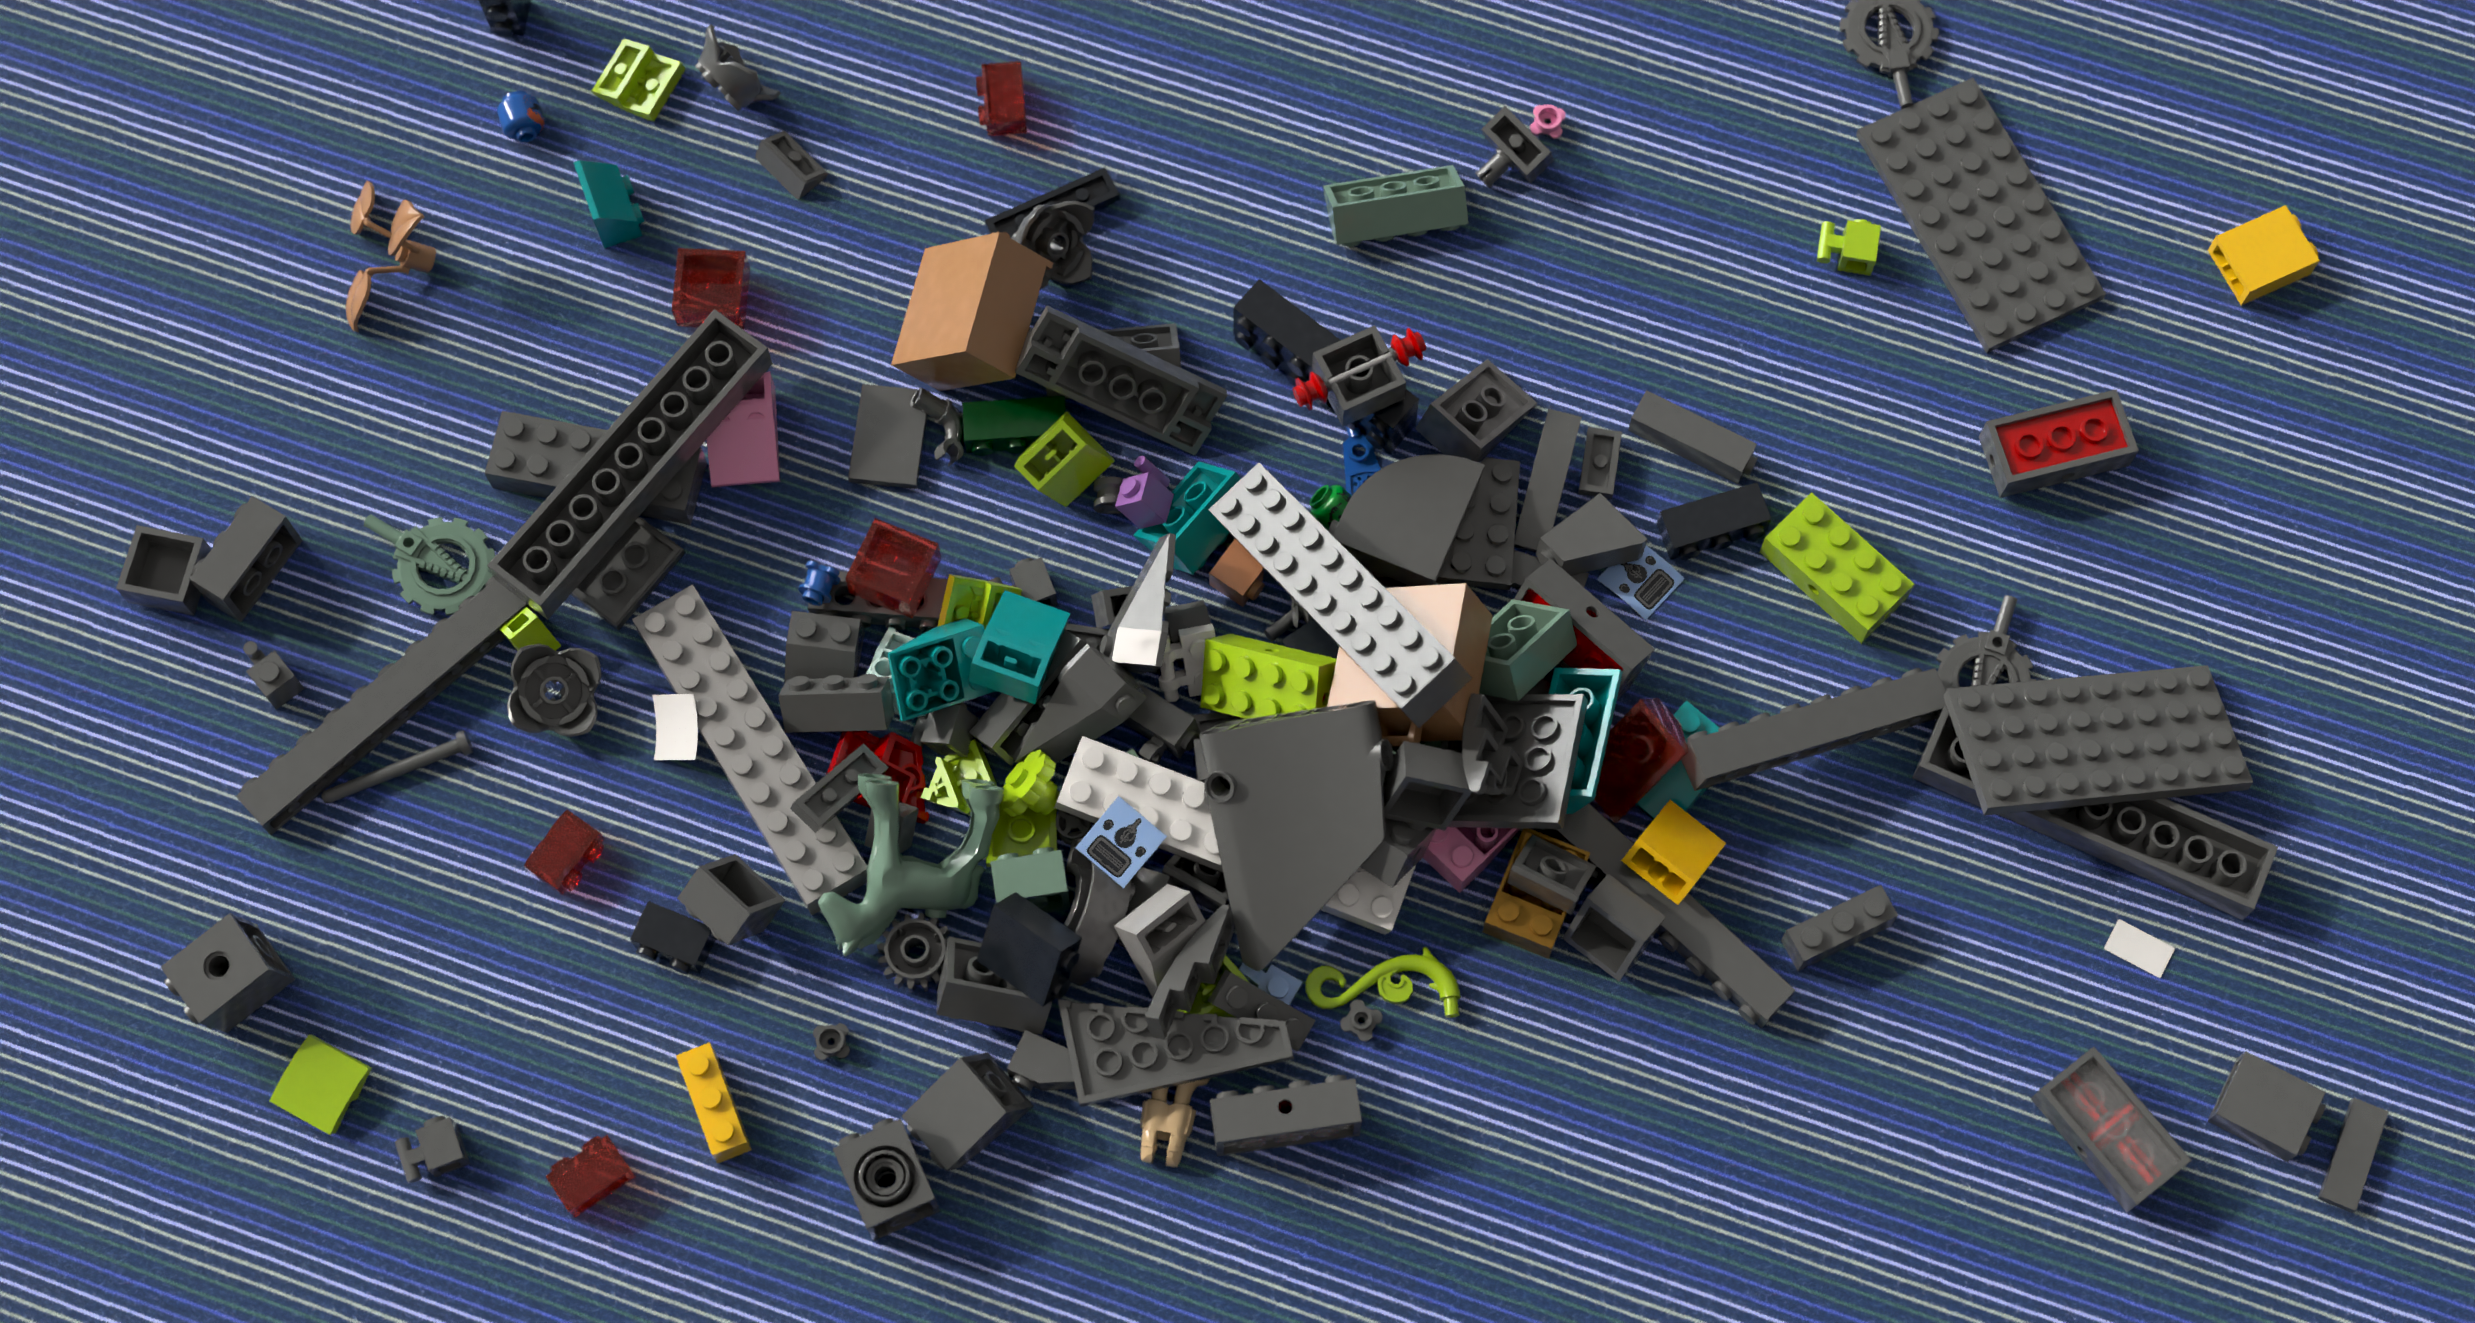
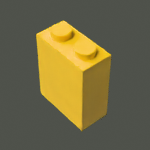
M2286 205L2217 235L2208 249L2209 254L2240 305H2244L2311 275L2320 261L2315 245L2312 242H2308L2301 230L2299 219L2290 213Z
M1669 800L1621 861L1679 905L1725 846L1726 842L1672 800Z

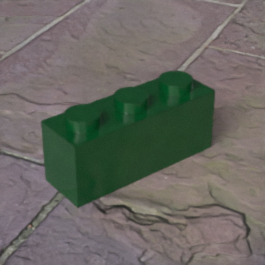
M1065 396L962 403L966 452L977 456H987L992 454L993 451H1007L1013 454L1025 452L1066 413Z

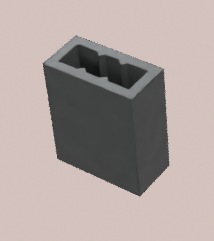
M2245 1051L2236 1059L2209 1116L2208 1122L2288 1162L2297 1154L2302 1156L2311 1140V1136L2307 1135L2311 1123H2318L2325 1110L2326 1105L2322 1104L2321 1101L2326 1092Z

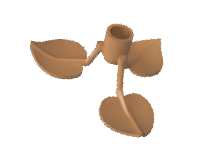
M368 180L365 182L352 211L351 232L359 235L365 224L367 227L390 238L388 253L391 256H395V260L400 262V266L367 268L365 272L358 271L349 288L346 299L347 320L355 332H359L357 327L358 320L368 300L371 290V277L374 274L395 272L408 274L410 269L429 273L436 256V249L434 247L406 240L417 224L424 218V215L414 207L412 202L408 200L401 202L394 216L391 232L371 221L369 214L375 203V190L372 182Z

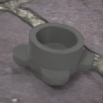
M1354 1000L1350 1004L1351 1010L1347 1017L1341 1019L1340 1026L1344 1032H1350L1358 1037L1360 1041L1367 1042L1372 1039V1032L1375 1026L1382 1022V1013L1379 1010L1369 1009L1362 1000ZM1364 1018L1365 1022L1360 1024L1358 1019Z
M839 1023L836 1026L819 1025L814 1029L813 1036L816 1038L817 1044L814 1055L818 1060L824 1061L828 1057L834 1056L844 1059L849 1055L850 1048L846 1045V1036L849 1033L847 1026ZM830 1039L835 1040V1043L833 1045L828 1044V1041Z

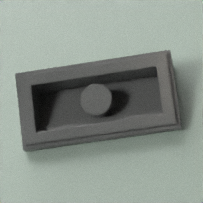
M785 130L761 140L755 155L757 161L796 199L805 196L828 175Z

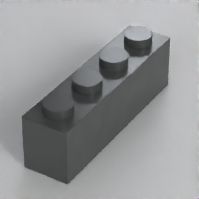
M1065 629L1036 704L1001 693L969 733L989 751L1011 766L1015 762L1013 755L1030 725L1037 722L1045 710L1042 704L1047 695L1052 696L1058 687L1060 672L1086 644Z

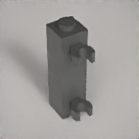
M1139 684L1148 698L1123 722V724L1149 740L1142 746L1138 754L1143 757L1142 759L1154 764L1159 763L1165 750L1180 759L1185 751H1190L1194 747V739H1199L1200 730L1195 718Z

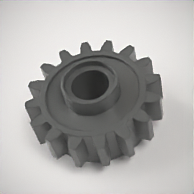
M920 913L917 919H911L909 914H905V921L898 923L893 920V929L890 932L884 931L882 933L886 941L885 943L878 944L877 949L880 953L885 954V956L878 958V963L880 967H888L883 972L887 980L896 976L894 981L896 988L899 989L904 983H907L910 993H914L916 985H921L923 990L927 992L929 991V982L933 981L939 986V975L941 974L948 940L945 938L948 937L950 932L947 926L938 929V918H933L929 922L925 919L924 913ZM915 946H922L926 949L924 955L918 959H912L907 956L909 950Z

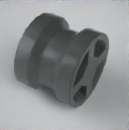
M1102 477L1093 482V489L1097 493V498L1094 500V510L1101 514L1121 513L1115 505L1123 478Z
M1060 810L1056 817L1057 834L1065 844L1071 846L1072 840L1085 837L1091 829V822Z

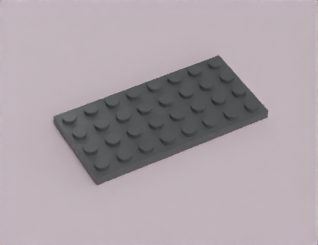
M1970 78L1857 130L1856 137L1986 354L2104 299L2105 291L1974 78Z
M2208 665L1947 688L1943 696L1984 815L2249 790L2253 784Z

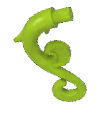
M1427 947L1422 948L1423 956L1417 954L1401 955L1376 965L1338 997H1325L1321 992V986L1327 980L1337 982L1341 988L1346 984L1343 974L1332 966L1322 965L1315 968L1309 973L1305 982V991L1308 999L1321 1009L1340 1007L1353 1000L1375 983H1377L1379 994L1384 1001L1391 1004H1402L1411 997L1413 984L1404 974L1401 975L1399 984H1393L1391 977L1403 971L1419 972L1433 980L1434 983H1429V987L1439 992L1440 1001L1444 1002L1446 1018L1459 1016L1458 999L1461 998L1456 978L1444 964L1432 955Z

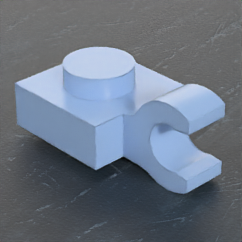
M1244 963L1239 968V971L1249 983L1288 1005L1291 1004L1302 985V981L1272 964L1267 973L1262 970L1255 971Z

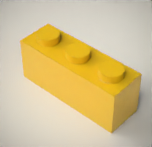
M706 1043L676 1055L705 1138L716 1162L721 1163L751 1151L750 1143L722 1067L711 1043Z

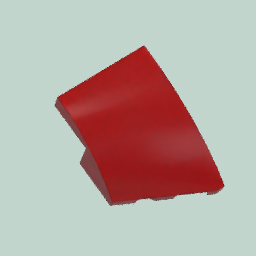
M842 731L827 774L862 744H865L889 767L885 776H890L892 781L899 783V802L919 808L917 823L924 824L928 822L929 812H925L924 800L921 798L924 787H926L925 776L922 773V747L894 732H890L879 739L866 731ZM862 794L853 801L871 808Z

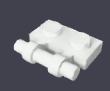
M1213 623L1178 630L1180 638L1178 643L1170 644V639L1167 635L1163 663L1160 668L1159 685L1160 689L1164 691L1165 700L1168 702H1174L1179 699L1178 689L1180 686L1187 685L1190 697L1201 695L1205 639L1215 637ZM1183 658L1184 670L1175 671L1173 661Z

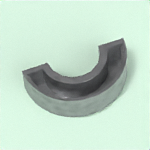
M1081 838L1072 840L1065 873L1074 876L1076 882L1075 898L1064 925L1082 937L1078 950L1080 957L1069 977L1070 982L1082 985L1092 977L1096 978L1101 974L1104 962L1119 936L1114 925L1126 917L1129 902L1135 893V884L1131 883V880L1122 888L1075 848L1082 840Z

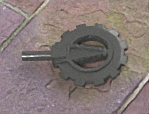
M1851 0L1844 10L1848 12L1847 18H1841L1840 32H1845L1846 39L1842 43L1848 53L1853 52L1858 57L1856 62L1867 69L1871 65L1880 68L1879 73L1887 74L1888 78H1894L1901 109L1914 105L1907 74L1908 71L1917 68L1918 65L1916 63L1920 59L1926 61L1934 51L1930 45L1932 41L1937 42L1939 28H1933L1932 21L1936 19L1934 12L1930 7L1925 8L1920 3L1921 0ZM1893 12L1903 15L1910 22L1913 36L1909 42L1904 37V32ZM1875 13H1878V46L1869 39L1866 33V22Z
M2004 596L1993 630H1990V632H1978V637L1969 639L1967 634L1959 636L1953 640L1955 646L1949 651L1943 648L1936 659V661L1940 662L1937 673L1945 691L1947 688L1960 687L1958 682L1959 672L1963 666L1974 660L1971 686L1996 684L2003 671L2006 672L2009 683L2036 681V679H2031L2029 669L2033 668L2027 655L2022 657L2015 650L2018 645L2011 641L2010 636L2007 635L2018 601L2015 597Z

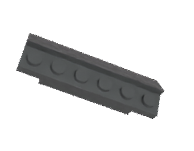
M1048 305L1045 307L1034 328L1029 327L1015 368V373L1194 456L1212 430L1211 421L1227 397L1226 389Z

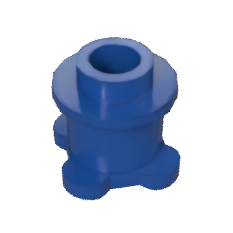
M807 561L805 567L808 568V575L804 584H800L798 591L803 595L802 599L814 606L829 603L832 598L830 591L833 584L838 585L841 579L838 577L840 572L833 567H827L814 561Z

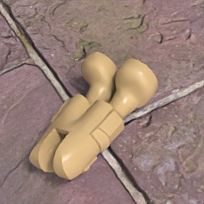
M1210 1078L1177 1085L1174 1102L1171 1105L1167 1103L1169 1087L1152 1091L1151 1099L1143 1101L1140 1119L1142 1129L1140 1154L1142 1162L1152 1164L1155 1152L1157 1151V1141L1164 1140L1169 1141L1166 1167H1178L1186 1139L1193 1130L1192 1127L1196 1115V1110L1189 1106L1192 1093L1196 1087L1206 1085Z

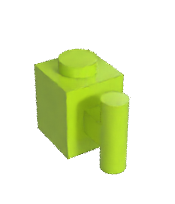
M1863 219L1848 220L1843 235L1840 236L1834 235L1835 224L1833 222H1823L1817 261L1829 263L1831 252L1838 253L1840 256L1837 270L1871 276L1877 258L1881 225H1875Z

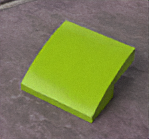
M623 38L593 87L592 93L620 109L654 122L686 68L681 61L655 54L648 45Z
M949 574L938 626L966 618L983 624L985 630L1004 591L1006 590L1021 596L1022 589L986 580Z
M310 1034L287 1066L269 1102L328 1135H332L337 1132L350 1102L357 1100L372 1068Z

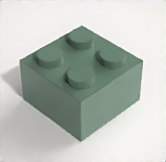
M1044 847L1034 850L1032 855L1019 857L1017 853H1008L998 856L996 861H990L997 903L1016 892L1046 913L1071 909L1061 850L1054 851L1052 847Z

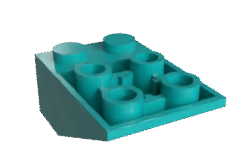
M1005 590L982 635L971 662L969 681L1036 704L1071 613Z
M966 618L935 627L887 653L901 721L995 692L993 689L969 681L971 662L985 631L983 624Z

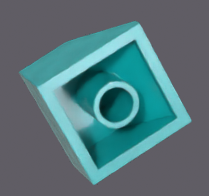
M583 160L573 162L603 247L607 248L641 237L642 233L638 224L643 223L644 219L638 203L631 205L629 195L635 193L629 176H621L616 164Z

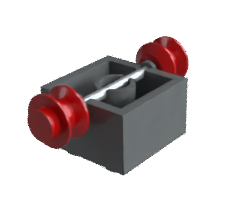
M1374 325L1314 352L1312 360L1313 372L1309 374V381L1303 382L1299 378L1295 379L1296 386L1292 388L1297 403L1300 407L1305 405L1308 410H1312L1313 401L1319 400L1326 404L1328 398L1341 425L1346 426L1405 399L1406 381L1395 361L1408 367L1409 358L1413 356L1420 361L1423 360L1422 352L1426 351V345L1419 332L1413 333L1410 328H1407L1406 337L1400 339L1397 335H1392L1391 347L1387 348Z

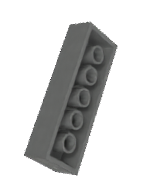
M502 411L485 469V475L492 488L547 498L607 430ZM701 447L698 448L640 516L691 525L707 465Z

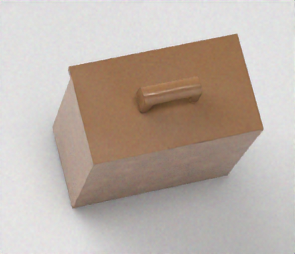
M997 232L925 248L891 365L939 391L1015 379V368L1030 327L1045 270L1052 269L1053 262L1011 239L1010 235L1006 232Z
M1466 583L1386 588L1456 658L1472 679L1418 728L1339 646L1327 707L1375 700L1382 729V739H1388L1392 747H1400L1403 741L1420 743L1421 741L1462 740L1464 720L1471 693L1479 694L1493 615Z

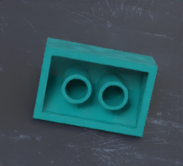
M1198 461L1173 489L1172 493L1174 496L1167 522L1143 529L1139 528L1133 536L1152 551L1160 537L1169 533L1175 534L1173 568L1193 575L1205 565L1207 558L1217 546L1224 543L1228 538L1229 532L1209 509L1241 478L1235 471Z

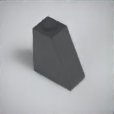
M1599 493L1543 535L1539 540L1536 556L1541 565L1551 558L1572 576L1640 559L1643 556L1647 538Z

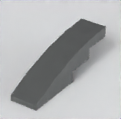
M1548 409L1515 535L1514 547L1537 552L1540 538L1553 529L1581 416Z
M1223 904L1196 931L1177 955L1158 986L1145 1015L1151 1037L1166 1039L1176 1010L1190 1012L1200 984L1215 985L1235 930L1230 905Z

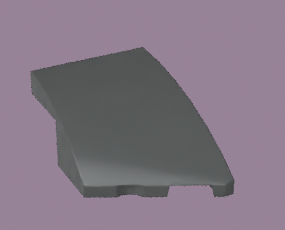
M1471 693L1464 720L1462 739L1463 765L1470 791L1474 794L1513 795L1524 763L1511 746H1503L1508 727L1485 695Z

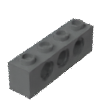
M839 571L838 577L841 580L838 585L833 584L830 591L831 601L829 603H822L821 606H814L808 603L809 613L861 619L863 628H868L871 624L885 625L886 628L890 626L896 630L915 627L923 632H927L938 626L948 579ZM850 595L855 598L849 605L838 604L839 599L843 596ZM878 598L889 600L888 604L882 608L872 606L873 602ZM915 600L924 603L918 610L912 611L906 608L910 602Z

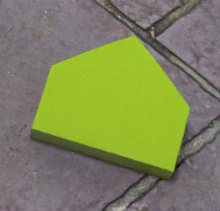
M975 739L970 741L967 757L950 754L945 756L944 759L936 757L935 763L937 768L929 788L924 787L921 795L923 800L970 816L971 811L962 794L961 780L982 779L993 781L995 786H997L983 748Z

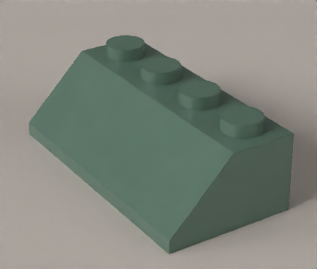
M1453 165L1323 186L1331 231L1337 245L1342 244L1346 247H1352L1361 244L1362 241L1371 239L1389 241L1394 236L1402 234L1420 236L1426 234L1427 230L1433 229L1452 231L1458 229L1460 225L1468 224L1465 186Z

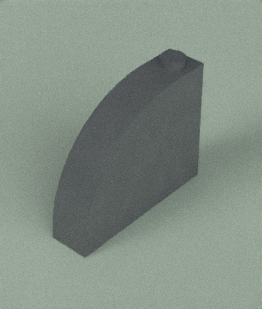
M1442 454L1420 455L1394 462L1374 473L1356 490L1344 509L1340 521L1333 520L1328 532L1366 569L1408 586L1436 585L1479 485L1485 465L1467 458Z

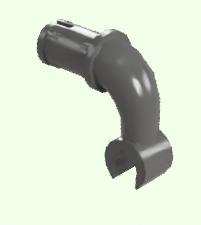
M919 388L914 393L910 406L928 414L935 419L937 424L943 425L946 432L945 441L936 447L934 455L936 460H938L947 452L950 455L948 466H950L963 455L964 450L960 443L964 430L963 419L957 408L952 405L951 400L940 399L925 389Z

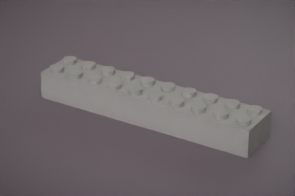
M693 584L633 618L632 620L639 635L676 694H694L699 733L810 914L814 915L821 911L818 901L823 893L835 892L844 897L866 884L867 864L837 816L815 833L790 809L794 801L815 785L816 782Z

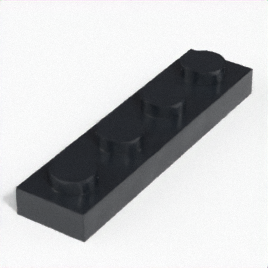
M1106 167L988 218L985 220V226L989 234L1006 232L1012 238L1023 219L1037 205H1054L1065 201H1077L1094 207V211L1119 201L1120 194Z

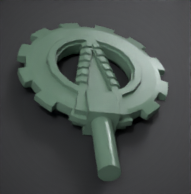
M370 514L366 518L364 526L395 544L396 550L393 559L398 560L397 569L392 570L395 585L401 584L404 589L400 593L402 598L409 605L413 601L420 605L421 612L434 615L435 611H445L446 616L453 615L459 610L460 604L466 598L472 595L476 596L485 588L487 581L493 576L487 565L496 556L494 549L487 548L484 542L488 540V537L481 529L478 528L474 531L467 527L468 521L454 517L453 522H443L442 517L428 520L429 525L421 529L415 526L410 531L405 530L402 533ZM438 544H453L462 548L469 558L468 572L440 548ZM419 569L443 579H448L451 582H456L458 585L449 589H437L428 586L422 580Z

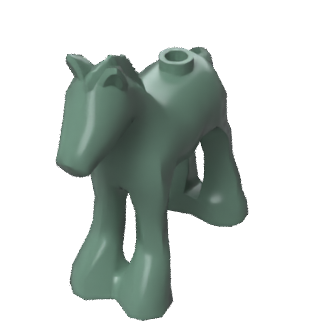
M858 774V789L872 808L875 819L874 841L867 865V891L864 899L859 904H855L835 892L823 893L818 901L821 912L835 935L836 944H838L837 948L838 950L842 949L844 956L853 953L856 948L862 949L870 944H874L885 931V928L889 927V924L894 920L900 908L925 909V916L945 918L947 910L966 909L974 905L978 898L979 882L985 871L982 866L977 864L989 854L992 833L999 819V804L1002 802L1004 788L995 786V782L988 780H961L962 794L971 811L969 829L962 844L942 862L935 864L913 856H900L898 845L900 826L899 783L892 781L890 776L881 774Z

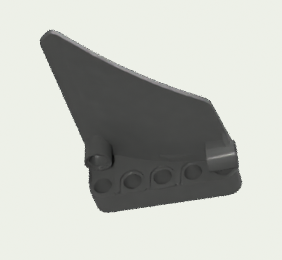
M1375 700L1235 720L1216 725L1199 734L1208 773L1204 786L1241 958L1245 965L1255 971L1265 968L1385 840L1383 785L1386 771L1393 768L1394 754L1389 740L1382 739V729ZM1222 777L1229 781L1230 790L1224 786Z

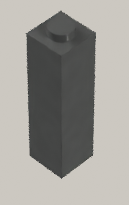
M1647 390L1631 417L1629 432L1736 484L1739 483L1743 474L1750 476L1758 460L1757 457L1753 456L1757 443Z

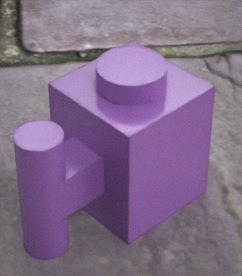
M1139 456L1135 460L1134 466L1142 474L1122 479L1115 507L1138 528L1143 529L1167 522L1174 494L1166 488L1170 483V479L1146 457Z

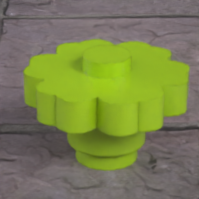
M1041 750L1031 752L1024 762L1020 761L1006 777V784L1002 787L1004 792L1002 802L999 804L1001 809L1011 817L1022 815L1027 807L1035 813L1041 812L1043 815L1051 813L1055 809L1054 807L1060 794L1057 784L1050 780L1055 773L1056 763Z

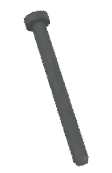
M465 730L456 733L457 739L324 790L321 794L324 803H332L459 752H462L464 756L473 753L469 737Z

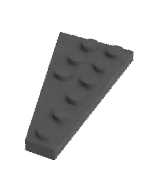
M1058 1000L1080 1107L1294 1059L1285 1021L1247 1017L1231 1018L1204 1013V1015L1176 1011L1166 1039L1151 1037L1145 1019L1148 1008L1116 1007L1100 1003L1085 1004Z

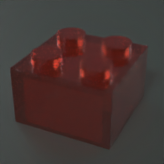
M678 248L672 301V313L678 327H699L715 309L741 329H745L750 265L745 251Z
M875 518L845 577L849 593L913 618L942 559L939 543Z

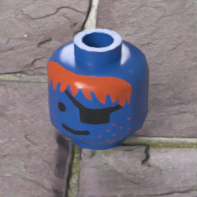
M514 91L505 95L497 107L501 128L507 138L518 140L522 143L530 142L544 128L542 110L538 99L533 95L527 94L524 91Z

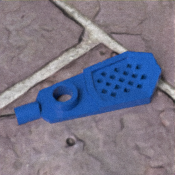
M1347 427L1349 438L1343 442L1346 491L1353 496L1356 490L1368 479L1367 477H1371L1381 468L1372 445L1361 434L1359 428L1356 427L1355 430ZM1359 447L1365 450V454L1357 457L1352 451Z

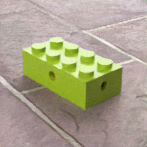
M1812 492L1765 537L1760 549V553L1861 644L1908 598L1914 586L1910 579Z
M1231 633L1205 639L1200 707L1245 719L1327 707L1337 659Z

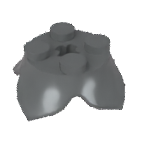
M710 25L706 28L704 47L701 56L698 58L699 62L695 67L702 73L701 75L715 89L718 87L725 96V99L737 111L742 107L745 108L759 101L776 99L781 94L779 90L770 89L760 84L757 71L745 67L737 46L717 42L714 26Z
M1065 201L1054 205H1037L1023 219L1017 232L1013 234L1011 239L1053 262L1052 269L1045 270L1040 289L1045 288L1049 280L1073 285L1092 278V256L1082 238L1091 230L1094 223V207L1077 201Z
M542 644L527 645L520 648L511 665V677L514 687L507 703L508 715L512 725L528 733L552 730L568 737L590 732L597 717V704L594 699V692L601 679V667L598 657L581 648L555 651L549 646ZM549 681L553 685L559 682L563 687L560 690L562 697L557 701L554 697L549 700L545 696L548 690L545 684Z

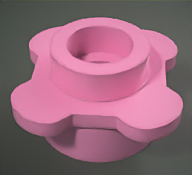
M1553 105L1536 106L1533 110L1535 119L1534 123L1530 125V131L1536 136L1545 134L1550 135L1553 139L1559 138L1562 135L1560 126L1561 121L1565 119V112ZM1545 120H1550L1551 123L1546 124Z

